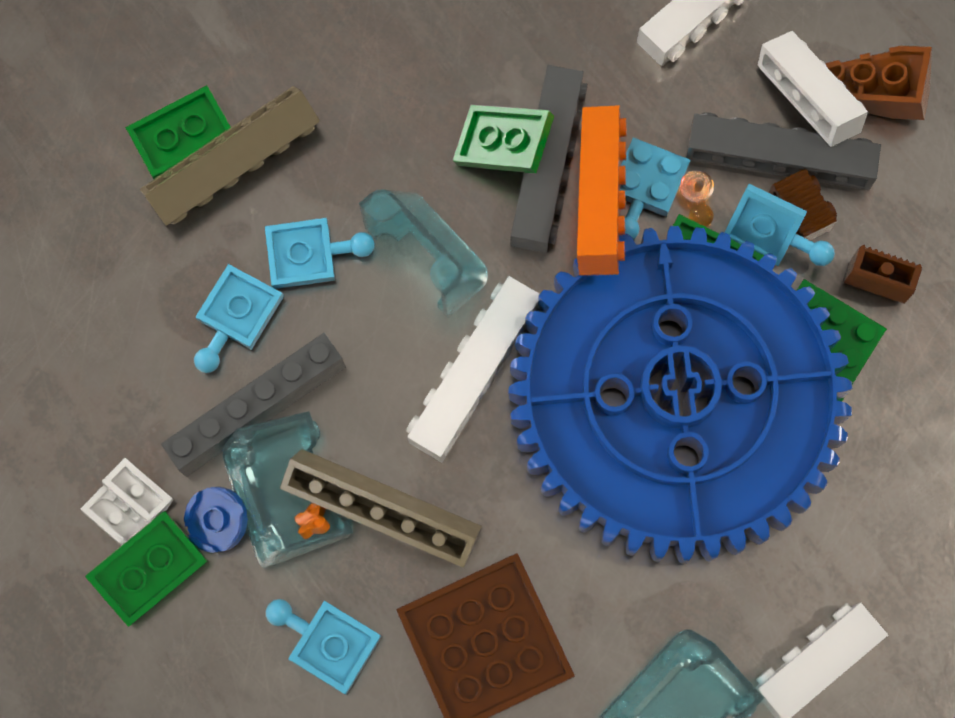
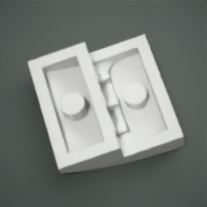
M124 458L102 480L103 486L81 508V511L122 546L164 510L166 511L173 502V498Z

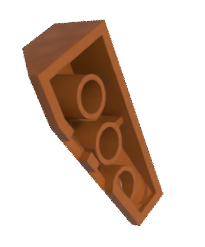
M896 46L889 48L888 52L876 55L866 53L860 55L859 59L846 62L836 60L825 63L831 73L838 80L842 81L846 89L864 105L869 114L893 119H925L930 93L932 47Z

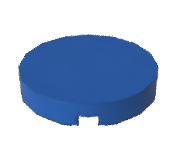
M220 486L209 487L194 494L186 506L184 524L190 534L188 535L189 539L200 550L210 553L228 551L239 544L246 532L248 523L246 507L240 496L231 489Z

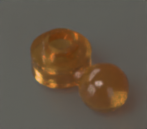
M691 171L682 178L680 190L685 199L693 202V207L689 211V219L708 227L713 221L714 214L705 200L712 195L714 183L711 176L706 172ZM697 181H701L703 184L701 192L695 190V183Z

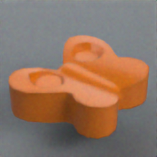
M311 503L305 512L295 516L294 520L300 527L298 534L304 540L309 539L313 534H324L330 529L329 522L323 517L326 508Z

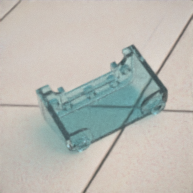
M381 189L372 192L359 203L365 229L375 240L381 235H390L399 241L410 232L436 259V262L431 267L430 276L434 286L441 292V299L437 302V306L447 317L451 316L487 283L488 270L485 263L417 193Z
M309 411L237 428L223 446L222 454L225 468L233 491L240 496L246 507L248 518L246 529L256 558L263 568L347 538L353 533L351 519L326 509L323 517L329 522L330 529L324 534H313L309 539L304 540L298 534L300 527L294 519L297 514L305 512L312 502L279 489L290 459L301 449L313 453L312 449L320 437L319 427L312 420Z
M686 629L677 633L603 711L599 718H726L728 715L732 718H747L755 712L758 704L764 697L714 642L693 630Z

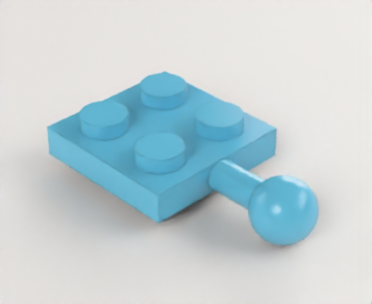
M633 137L626 152V161L621 163V166H626V185H620V190H625L626 201L631 203L625 217V234H629L634 240L639 234L640 228L637 221L643 208L667 217L689 166L690 159Z
M748 184L724 232L730 234L731 239L740 244L746 240L753 243L754 251L762 255L773 254L777 257L776 266H779L789 245L809 254L812 263L818 266L828 265L835 256L834 248L829 242L817 241L814 243L796 234L807 211L751 184Z
M327 218L265 226L271 286L274 289L335 281L332 255L353 253L358 257H366L373 252L375 247L374 239L365 232L356 233L351 240L331 243Z
M228 264L196 315L198 321L217 332L208 347L200 349L195 354V367L203 373L215 371L220 363L218 354L228 338L252 350L284 298L283 293Z
M273 600L266 608V618L272 625H287L303 635L288 659L345 695L349 692L382 637L326 601L322 603L311 623L293 614L291 605L285 600Z

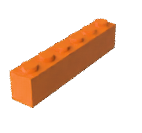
M620 105L582 107L577 234L579 275L619 274V261H625V242L619 241V235H625V215L620 216V210H626L625 190H620V185H626V166H621V161H626L627 158L626 142H621V137H627L626 118H620Z

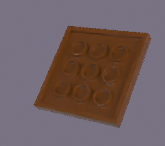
M518 553L396 609L444 718H489L575 677Z

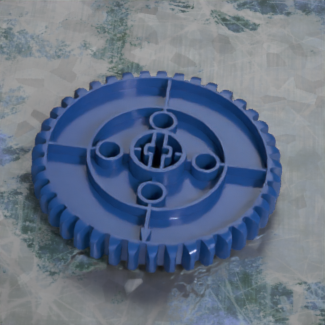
M678 226L669 227L666 240H659L657 232L653 228L644 229L641 244L636 245L629 234L620 235L619 241L625 242V261H619V274L579 275L577 258H575L573 264L574 277L567 272L560 271L554 278L556 293L543 290L538 295V306L541 312L530 311L525 317V326L530 334H520L515 342L517 352L523 357L513 359L510 363V373L519 381L508 388L510 401L522 405L511 412V424L520 429H527L518 436L517 447L523 452L537 451L529 459L527 470L531 475L549 473L541 486V492L544 496H553L561 491L564 493L558 512L562 516H566L579 508L583 512L579 530L586 533L597 523H600L604 526L601 542L606 546L612 544L617 536L621 534L626 536L625 548L628 555H635L642 543L647 542L650 543L652 559L658 562L665 556L669 546H674L676 557L680 563H687L692 558L695 546L697 545L705 560L714 561L719 555L721 541L731 554H740L745 549V534L752 542L761 545L770 537L769 525L778 531H783L792 523L790 511L798 514L807 511L811 507L808 493H820L827 486V479L822 472L834 470L840 462L839 456L832 449L839 448L847 442L848 433L838 424L844 423L852 416V407L838 400L844 398L853 389L852 382L849 379L836 376L849 364L847 355L831 353L830 351L840 341V333L838 330L833 329L822 331L821 326L830 313L826 307L810 310L808 304L815 294L813 289L809 286L795 291L791 286L796 279L797 273L792 268L784 270L779 275L775 273L773 268L777 257L771 253L764 255L759 261L752 258L754 244L747 240L736 251L730 248V234L721 232L713 244L707 242L705 229L698 227L694 229L690 240H683L682 231ZM667 320L674 321L681 326L683 334L676 337L668 336L661 331L659 324ZM674 368L678 370L680 392H687L682 401L683 416H680L677 390H671L676 379ZM662 370L663 379L660 386L658 384L649 385L650 378ZM738 376L750 379L754 384L755 393L745 395L738 392L734 388L732 379ZM608 388H617L623 392L627 401L617 407L609 406L601 399L600 393ZM697 398H707V406L699 413H696L695 401ZM681 445L690 446L697 452L698 464L693 466L682 465L675 458L674 449Z

